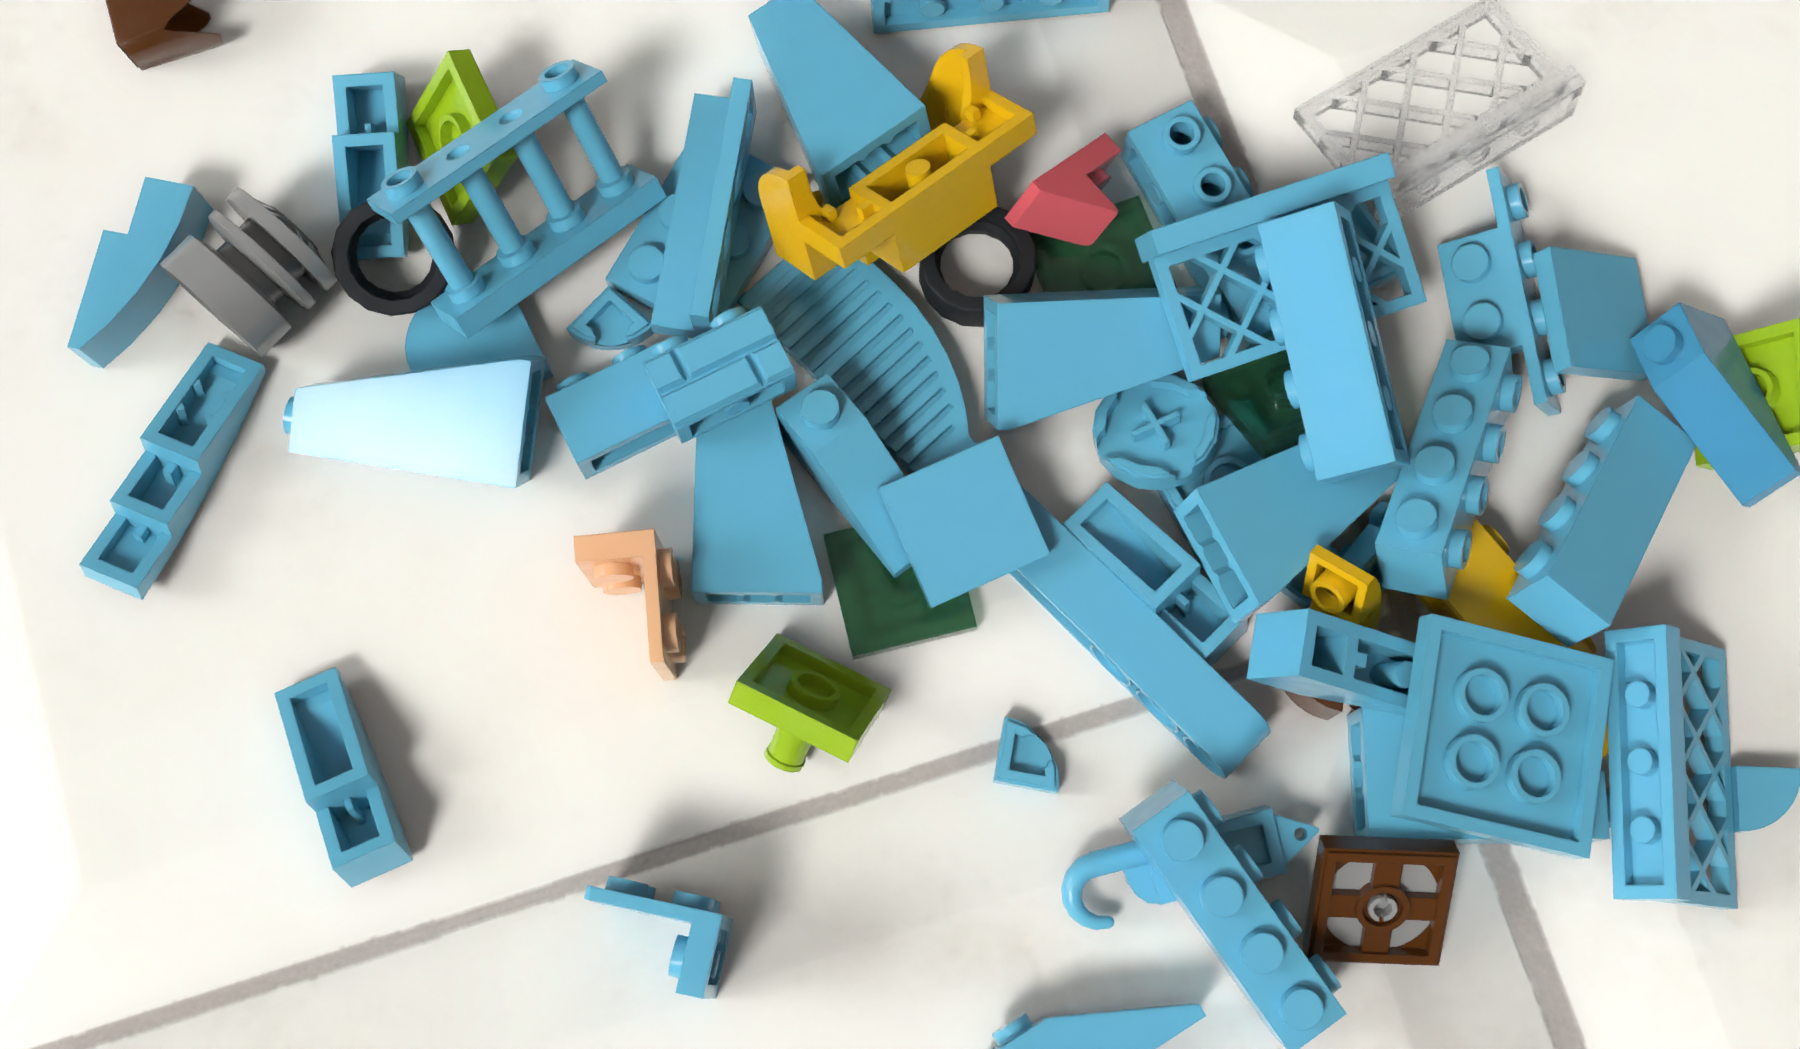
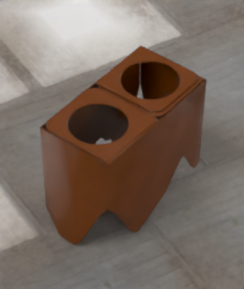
M105 0L117 46L141 70L213 49L223 42L220 34L200 32L206 27L211 16L208 12L189 4L191 0Z

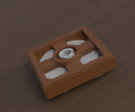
M1319 835L1302 946L1305 956L1309 959L1317 953L1324 962L1439 966L1460 855L1455 841Z

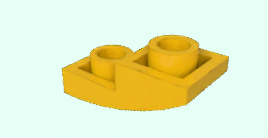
M1317 544L1309 555L1302 590L1303 595L1312 599L1310 609L1377 630L1382 603L1379 581L1371 574Z

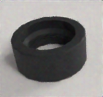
M366 201L350 210L336 229L331 250L335 276L346 294L369 311L388 316L416 313L430 305V302L442 293L448 283L433 259L430 272L424 280L409 290L392 292L378 288L367 280L358 264L357 247L359 239L369 225L380 219H385V217L373 211ZM435 211L436 215L438 216L439 220L441 221L442 225L444 226L445 230L447 231L448 235L454 243L452 232L445 223L441 214Z
M997 206L919 262V283L926 301L943 318L961 326L984 327V297L966 296L953 290L945 282L940 269L941 256L946 246L955 238L967 234L990 236L1001 241L1009 249L1013 259V273L1008 284L995 294L1029 293L1033 285L1036 269V247L1029 231L1014 228L1006 221L1005 216L1008 214V210Z

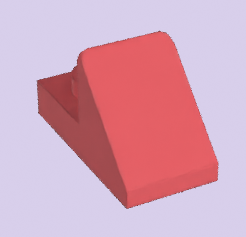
M1104 133L1032 181L1005 216L1006 221L1014 228L1082 246L1093 244L1118 214L1116 206L1101 190L1111 179L1106 169L1122 150Z

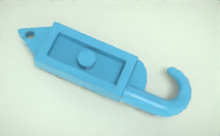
M1267 805L1223 815L1222 818L1225 822L1216 828L1230 850L1238 844L1246 850L1264 876L1262 879L1287 873L1286 864L1319 832V828L1314 825L1274 814L1272 808ZM1302 828V836L1295 838V830ZM1135 841L1090 851L1077 858L1066 871L1061 886L1062 902L1069 916L1081 926L1093 930L1110 929L1114 925L1113 917L1096 915L1084 906L1082 890L1085 884L1093 878L1123 871L1127 884L1145 902L1162 905L1177 900Z

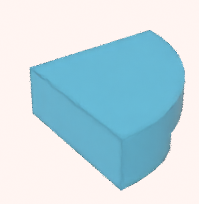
M610 285L567 327L569 335L575 340L600 350L630 348L640 344L654 334L650 325L651 321Z
M1005 716L993 783L1057 794L1059 789L1058 767L1049 748L1028 725Z
M1731 767L1734 833L1761 829L1780 819L1789 810L1798 794L1800 768Z

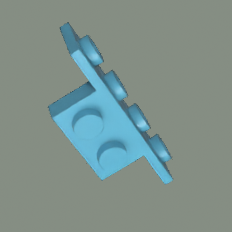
M1497 166L1487 169L1486 173L1498 228L1437 245L1455 339L1457 341L1511 347V354L1524 352L1534 405L1546 415L1552 416L1561 413L1557 395L1566 393V382L1564 374L1554 373L1552 359L1549 358L1545 338L1547 331L1541 298L1537 299L1533 277L1537 276L1533 254L1537 252V249L1532 239L1525 241L1521 224L1522 219L1529 217V206L1522 184L1520 182L1512 183Z

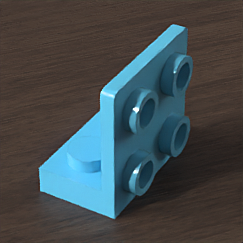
M613 876L607 877L605 889L587 885L584 896L586 900L691 924L689 936L678 934L675 940L668 975L679 978L675 993L701 999H716L734 920L723 914H718L721 902L715 901L713 898L677 890L674 891L672 903L654 900L656 888L650 887L648 884Z

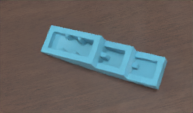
M210 342L206 344L141 435L140 439L145 452L110 499L115 514L79 564L86 577L140 600L144 599L181 541L221 469L266 373L264 364Z

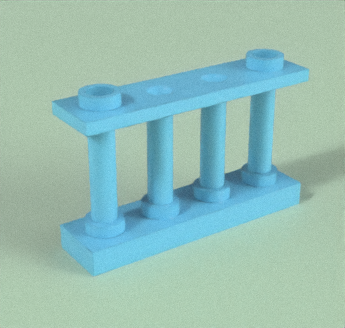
M574 59L560 61L549 66L540 74L539 83L415 167H403L388 175L381 183L382 189L366 199L373 211L396 225L409 219L448 283L445 292L430 303L443 323L467 339L667 197L656 176L630 164L620 166L592 113L585 96L607 82L602 70ZM562 112H564L599 177L596 180V186L576 200L570 199L534 131ZM511 147L514 148L549 211L546 221L527 235L520 234L482 168ZM460 182L499 247L496 256L475 271L469 270L430 205L432 201Z

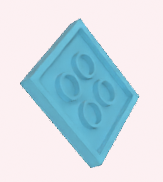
M1433 613L1419 617L1390 816L1573 859H1590L1614 659Z

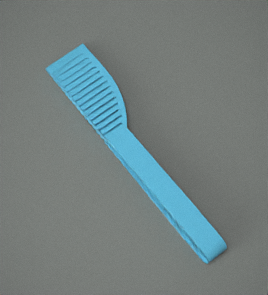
M783 259L737 301L741 307H744L746 312L759 306L763 308L784 350L813 379L817 380L826 373L834 379L866 417L886 449L890 452V455L896 461H899L908 473L918 471L977 445L969 437L966 408L960 385L944 347L917 306L874 263L867 266L860 260H857L846 269L837 265L815 281ZM1021 486L1051 555L1009 574L1203 765L1215 775L1226 779L1271 733L1267 722L1250 703Z

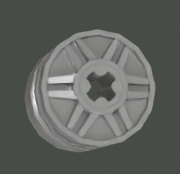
M237 187L226 200L245 222L238 227L222 213L214 210L208 218L225 242L215 250L202 240L189 234L160 265L222 324L263 357L291 329L289 321L275 303L283 295L307 310L316 303L297 280L303 275L318 288L327 292L338 279L323 261L316 245L291 220L275 207L253 198L246 191Z

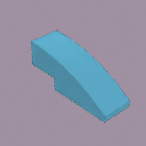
M394 71L332 75L337 135H332L340 224L350 210L367 201L366 199L382 189L381 183L388 175L400 168L409 166L405 79ZM385 218L369 225L359 239L357 247L358 260L408 257L409 221L405 220L396 225Z
M145 177L128 234L103 230L67 346L89 365L104 369L119 356L156 318L179 286V283L161 267L160 263L189 234L203 240L210 221L208 216L214 210L194 186Z
M1108 482L1062 524L1211 667L1247 632L1248 618L1234 624L1215 587L1200 573L1201 564Z
M336 667L274 693L305 802L316 812L332 870L352 888L413 861L384 775L354 702Z

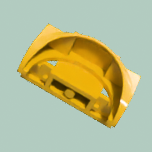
M970 43L955 45L941 55L935 63L929 82L920 98V101L926 107L931 132L849 187L851 199L837 208L828 203L826 204L820 190L811 191L806 170L799 165H796L789 171L774 167L760 177L758 182L759 196L776 254L815 281L837 265L846 269L857 260H860L869 266L878 258L905 273L998 206L991 166L1037 134L1034 113L991 90L984 48Z

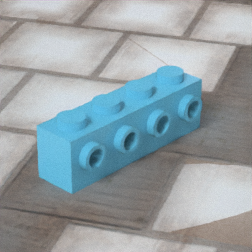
M1192 100L1127 132L1120 157L1161 226L1253 197L1250 181L1244 171L1238 166L1232 167L1222 151V138L1217 126L1210 117L1201 116ZM1248 241L1240 243L1227 268L1257 283L1260 274L1254 254L1256 245ZM1224 249L1204 256L1218 263ZM1190 261L1183 262L1195 284L1206 287L1212 273ZM1222 278L1215 292L1221 294V302H1224L1227 307L1229 320L1238 323L1252 293ZM1269 282L1267 289L1273 292L1271 282ZM1261 299L1247 329L1272 341L1275 340L1270 325L1269 310L1276 306ZM1228 332L1227 338L1230 340L1232 333ZM1242 339L1236 352L1254 347L1255 345Z
M1332 201L1258 224L1262 244L1255 246V260L1262 280L1265 283L1271 282L1276 307L1270 308L1269 320L1275 340L1280 346L1285 345L1291 370L1284 372V385L1292 407L1294 409L1300 408L1306 433L1299 435V450L1305 468L1310 473L1315 472L1317 481L1337 483L1409 465V455L1351 212L1337 202Z
M1446 339L1407 450L1410 464L1401 467L1375 541L1383 588L1448 600L1457 570L1465 569L1471 551V527L1475 515L1481 516L1485 510L1489 493L1488 475L1492 463L1498 464L1501 460L1506 439L1505 423L1508 414L1516 412L1521 397L1522 376L1513 374L1511 347Z
M1640 395L1616 410L1610 406L1604 408L1588 424L1584 431V436L1589 440L1583 451L1563 471L1561 479L1566 484L1561 494L1545 508L1538 520V524L1543 527L1537 540L1521 554L1514 567V570L1519 575L1506 599L1567 647L1611 626L1696 447L1686 432Z
M1171 780L1119 818L1268 1030L1286 1049H1300L1347 1014L1333 995L1342 987L1340 982L1317 953L1309 959L1305 956L1294 938L1303 933L1301 927L1279 899H1276L1271 904L1266 901L1255 883L1264 878L1262 872L1240 844L1231 850L1216 830L1225 821L1201 789L1191 795L1187 789Z

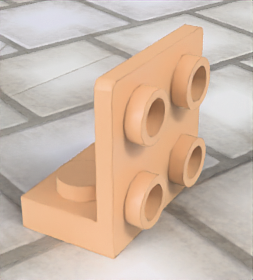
M654 529L574 536L575 563L594 588L603 587V593L607 595H627L642 591L641 583H644L650 663L663 681L677 680L676 663L687 661L684 625L683 623L679 624L677 612H672L671 600L682 599L680 565L678 560L674 561L672 547L664 548Z

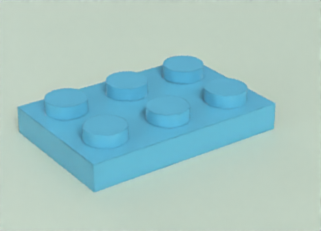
M683 151L661 185L667 197L645 212L605 278L608 286H612L617 292L652 310L654 308ZM749 154L720 314L737 306V301L744 294L773 244L759 196L758 182L760 177L773 169L774 166Z

